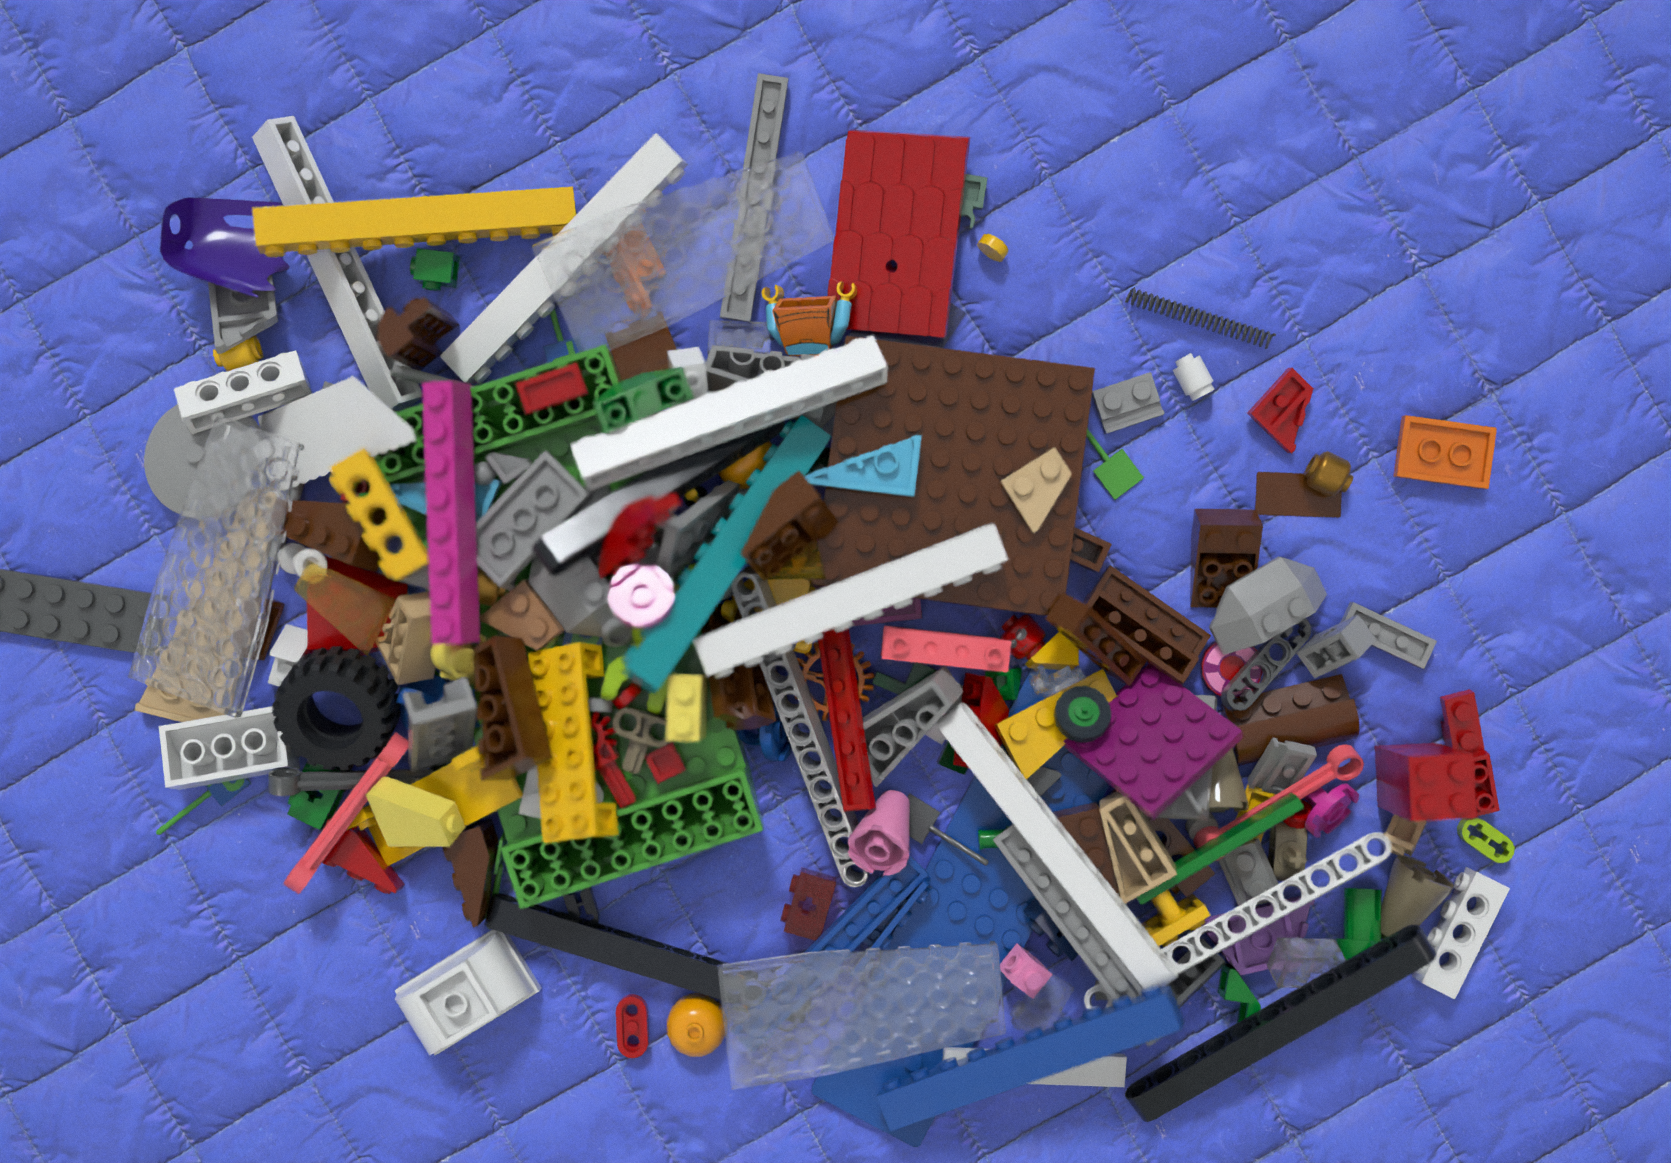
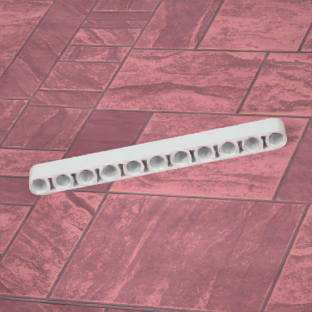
M961 702L937 721V725L942 734L1141 986L1145 989L1159 984L1160 988L1176 979L1178 973L1168 957L974 712L965 703Z
M1374 832L1368 834L1161 950L1174 965L1179 975L1382 863L1391 852V842L1382 833ZM1372 840L1381 842L1384 846V854L1381 856L1371 855L1367 850V843ZM1342 856H1351L1355 859L1357 868L1352 872H1346L1340 868L1339 859ZM1316 871L1326 873L1329 878V884L1325 887L1315 886L1311 881V874ZM1294 886L1298 888L1301 892V899L1296 903L1286 901L1283 896V891L1286 887ZM1266 901L1273 906L1274 913L1271 917L1261 918L1256 914L1255 907L1259 902ZM1235 916L1243 918L1246 922V929L1239 934L1231 932L1227 926L1228 921ZM1205 932L1215 933L1219 939L1217 946L1213 949L1204 948L1200 943L1202 934ZM1185 947L1189 949L1191 953L1189 962L1178 964L1174 961L1173 952L1176 948ZM1101 983L1087 991L1084 999L1087 1009L1093 1007L1091 998L1097 992L1106 994L1108 998L1106 1007L1112 1006L1111 1002L1113 999Z

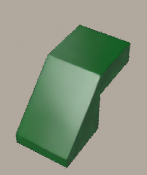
M1226 963L1221 968L1217 993L1224 1000L1240 1002L1238 1023L1259 1011L1261 1005L1238 972L1230 964Z

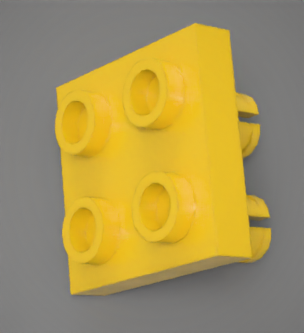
M1166 890L1151 899L1158 913L1141 923V925L1158 946L1166 947L1177 941L1178 935L1185 930L1193 931L1204 925L1205 919L1211 915L1206 906L1193 893L1176 902L1170 891Z

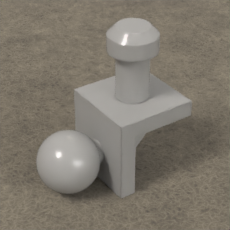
M492 451L486 456L488 462H479L474 466V481L479 485H489L495 479L496 473L504 484L513 478L517 481L533 462L530 458H521Z

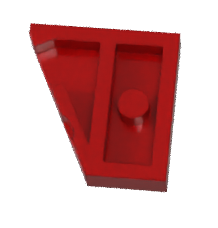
M1287 368L1247 414L1287 453H1293L1296 448V444H1294L1299 426L1303 425L1306 416L1305 408L1310 402L1314 388L1293 368Z

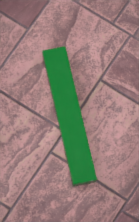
M1292 792L1174 862L1177 875L1136 897L1137 900L1143 905L1302 810L1303 804Z

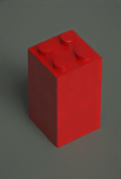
M1439 743L1374 746L1377 806L1410 821L1477 818L1473 753Z

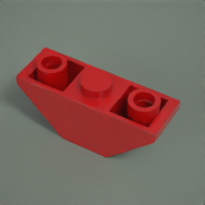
M965 673L962 702L974 712L996 742L1001 745L1003 742L994 725L1008 718L1009 708L991 677ZM955 750L953 764L969 768Z

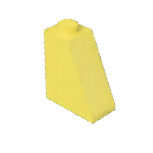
M382 777L366 794L387 846L450 847L465 829L463 819L454 801L390 777Z

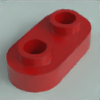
M636 994L624 996L616 1007L617 1047L620 1053L628 1058L640 1057L644 1054L649 1044L647 1003L641 996ZM635 1005L638 1012L636 1014L629 1013L627 1006ZM631 1035L637 1036L639 1043L631 1044L628 1037Z

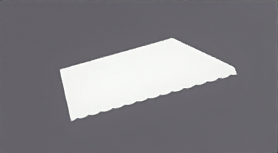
M354 376L258 416L260 429L266 442L272 476L278 493L281 490H288L290 486L297 487L300 483H307L309 479L315 480L319 475L326 476L328 472L332 473L329 467L363 448L369 450L372 456L376 457L378 453L384 454L389 449L394 450L399 445L405 446L410 441H416L413 429Z

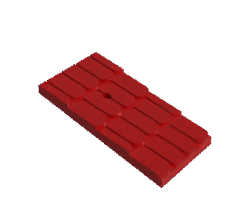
M867 130L848 131L843 175L840 184L831 275L827 296H836L838 301L841 298L837 292L839 282L843 281L844 283L843 294L851 292L852 283L856 285L857 294L849 300L852 303L847 329L943 338L947 336L971 137ZM891 260L897 263V268L892 266Z

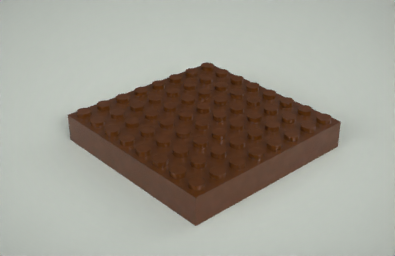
M846 336L845 345L861 337ZM875 339L887 364L888 382L837 401L828 467L845 462V460L876 451L881 447L901 442L912 436L922 435L914 497L825 487L824 502L838 520V523L833 526L827 535L819 537L813 585L829 586L992 523L996 526L1008 558L1007 561L1000 563L1001 569L989 574H984L983 570L971 574L972 580L954 586V583L950 582L941 586L943 591L929 597H924L922 593L911 598L1047 616L1062 593L1066 594L1095 368ZM1055 447L1072 475L1040 528L1032 533L1000 482Z

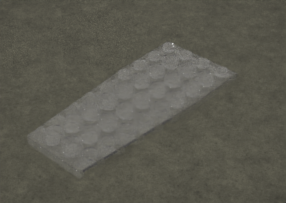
M797 151L794 152L795 154L780 159H772L749 169L744 168L721 178H713L693 187L675 190L674 193L662 197L657 196L617 209L533 244L532 248L579 353L605 344L611 351L666 328L834 241L832 230L803 154Z
M217 416L215 418L155 581L128 678L233 718L242 716L267 630L275 591L271 589L274 574L279 572L281 560H277L280 543H284L287 531L283 530L286 512H291L293 500H289L292 483L298 479L299 470L295 468L299 450H304L303 444L226 417Z
M990 941V944L972 945L970 942L959 943V946L941 947L940 944L929 945L928 948L900 946L895 950L867 948L866 951L850 952V950L806 952L717 965L732 1090L826 1076L1006 1033L999 950L995 941Z

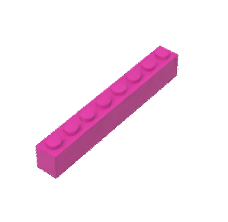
M457 381L422 383L431 642L432 644L480 642L471 384Z

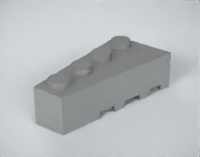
M712 345L705 363L708 393L724 390L736 382L749 381L759 377L766 371H776L789 366L794 361L807 360L814 357V355L801 354V357L782 356V352L777 351L761 354L754 353L753 349ZM826 405L805 412L802 415L819 427ZM801 414L794 416L791 419L797 420L801 416Z
M946 666L862 718L871 779L876 788L963 692Z

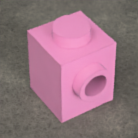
M1017 943L998 966L1012 984L1032 999L1053 975L1035 956Z

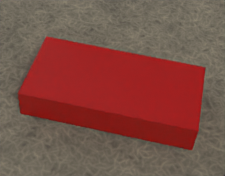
M577 362L516 383L527 415L588 394Z

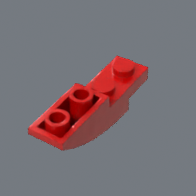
M675 493L655 500L651 495L629 503L621 510L613 521L602 546L598 574L601 579L612 574L615 576L621 569L647 557L646 551L655 544L651 536L656 532L655 526L672 518L671 512L681 504Z
M1468 689L1441 696L1440 701L1444 721L1440 723L1445 745L1471 752L1474 756L1476 816L1500 811L1490 754L1484 749L1475 693Z

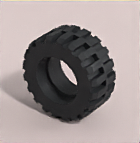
M332 646L329 652H327L326 648L316 649L312 654L304 655L297 664H294L278 687L274 696L275 701L272 704V714L276 716L273 721L277 732H282L280 739L285 746L290 745L293 748L291 752L298 758L303 756L308 759L306 763L313 766L321 764L323 769L334 770L335 767H340V770H350L354 764L357 767H361L381 753L399 721L401 714L399 708L401 705L396 703L399 693H396L398 689L396 681L393 678L389 680L387 676L390 672L384 665L379 667L375 664L376 659L372 656L364 657L359 654L360 650L350 648L349 651H343L341 646ZM331 691L344 695L357 706L363 722L355 725H342L332 722L317 709L313 700V693Z

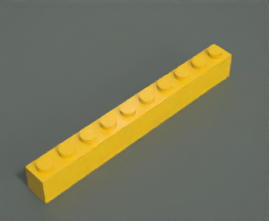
M573 187L252 208L256 247L260 254H265L267 257H281L285 255V252L298 251V254L312 255L321 249H330L331 252L342 253L349 251L350 247L378 250L382 248V245L395 244L397 248H409L414 246V243L427 242V245L439 246L445 244L448 240H458L459 243L467 244L477 242V238L504 241L509 239V236L521 235L523 239H534L540 237V234L552 233L553 236H556L576 216Z

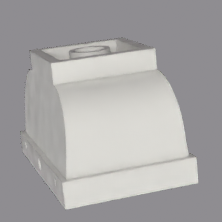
M492 929L399 986L395 990L397 994L395 1001L430 1056L431 1054H439L541 990V986L509 934Z

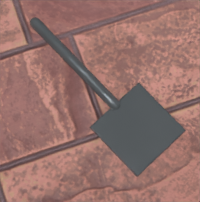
M909 793L911 838L923 844L929 832H932L983 865H988L989 861L934 827L933 825L941 812Z

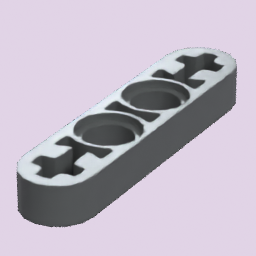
M1307 619L1297 623L1299 626L1297 632L1300 635L1292 636L1288 641L1282 639L1288 637L1293 632V628L1290 627L1259 647L1224 687L1221 700L1227 709L1241 711L1252 705L1309 639L1311 626ZM1273 644L1279 645L1282 649L1283 655L1279 661L1273 660L1269 654V649ZM1254 666L1260 667L1263 671V679L1260 683H1255L1250 678V670ZM1245 686L1251 688L1244 690L1240 695L1242 702H1233L1235 696L1232 692L1241 691Z

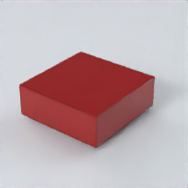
M673 741L645 755L646 762L657 784L687 770Z

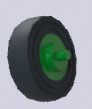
M1087 686L1073 687L1065 691L1057 700L1054 710L1056 726L1061 734L1072 741L1079 743L1091 742L1101 737L1108 728L1111 719L1110 704L1105 696L1094 688Z

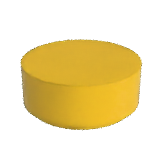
M983 234L977 243V247L982 253L998 262H1002L1009 252L1006 244L991 234Z

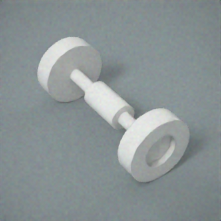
M298 543L284 545L277 555V561L282 570L290 574H297V576L307 581L321 578L327 569L326 558L321 552L307 549Z

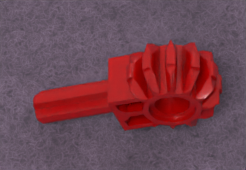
M594 711L592 719H590V728L594 729L598 734L597 743L592 745L594 771L597 769L600 771L618 805L624 808L634 803L636 796L615 759L621 756L616 748L618 741L608 736L616 733L614 727L606 728V725L612 720L610 716H607L600 722L601 712Z

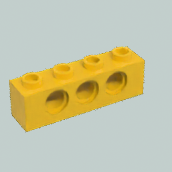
M363 448L329 467L334 475L330 477L334 488L339 494L344 493L350 504L346 508L355 522L361 521L367 531L362 535L372 551L378 550L383 559L379 561V565L387 578L393 577L395 581H402L429 565L428 551L371 452ZM367 480L370 483L371 490L367 496L360 498L356 493V486L359 482ZM383 508L387 513V519L384 524L376 526L372 521V515L375 510ZM394 536H399L403 540V548L397 554L391 553L388 548V543Z

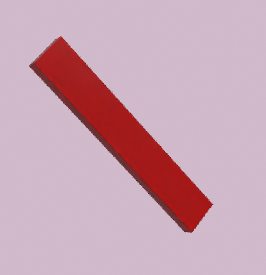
M834 628L822 632L823 638L818 640L843 811L876 808L849 628L839 632H835Z

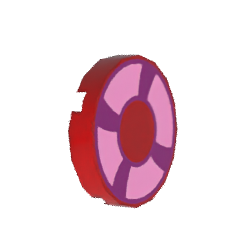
M1216 641L1211 643L1201 658L1200 675L1205 686L1214 694L1221 696L1224 687L1257 649L1252 646L1224 655L1221 653ZM1254 666L1250 670V678L1255 683L1260 682L1263 673L1262 669ZM1245 686L1241 691H1236L1232 693L1234 694L1235 698H1240V695L1244 690L1251 688Z

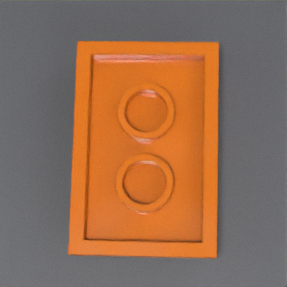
M1404 415L1401 417L1393 477L1489 489L1497 428Z

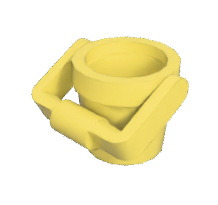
M480 634L481 644L487 640L486 636L483 634ZM471 643L433 644L430 657L432 663L441 671L440 677L453 681L467 677L470 685L475 682Z

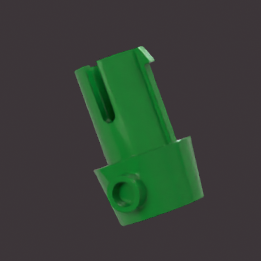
M1344 888L1343 938H1335L1336 945L1332 950L1333 960L1338 965L1381 941L1382 890Z

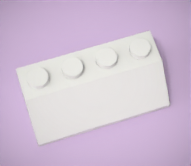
M272 706L159 726L165 788L182 790L267 775L271 770L278 768L300 769L299 758L291 752L293 748L290 745L285 746L280 739L282 732H277L273 721L276 716L272 714Z

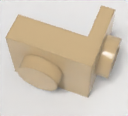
M1394 814L1386 833L1384 832V835L1391 842V853L1403 857L1404 853L1412 856L1427 821H1410Z

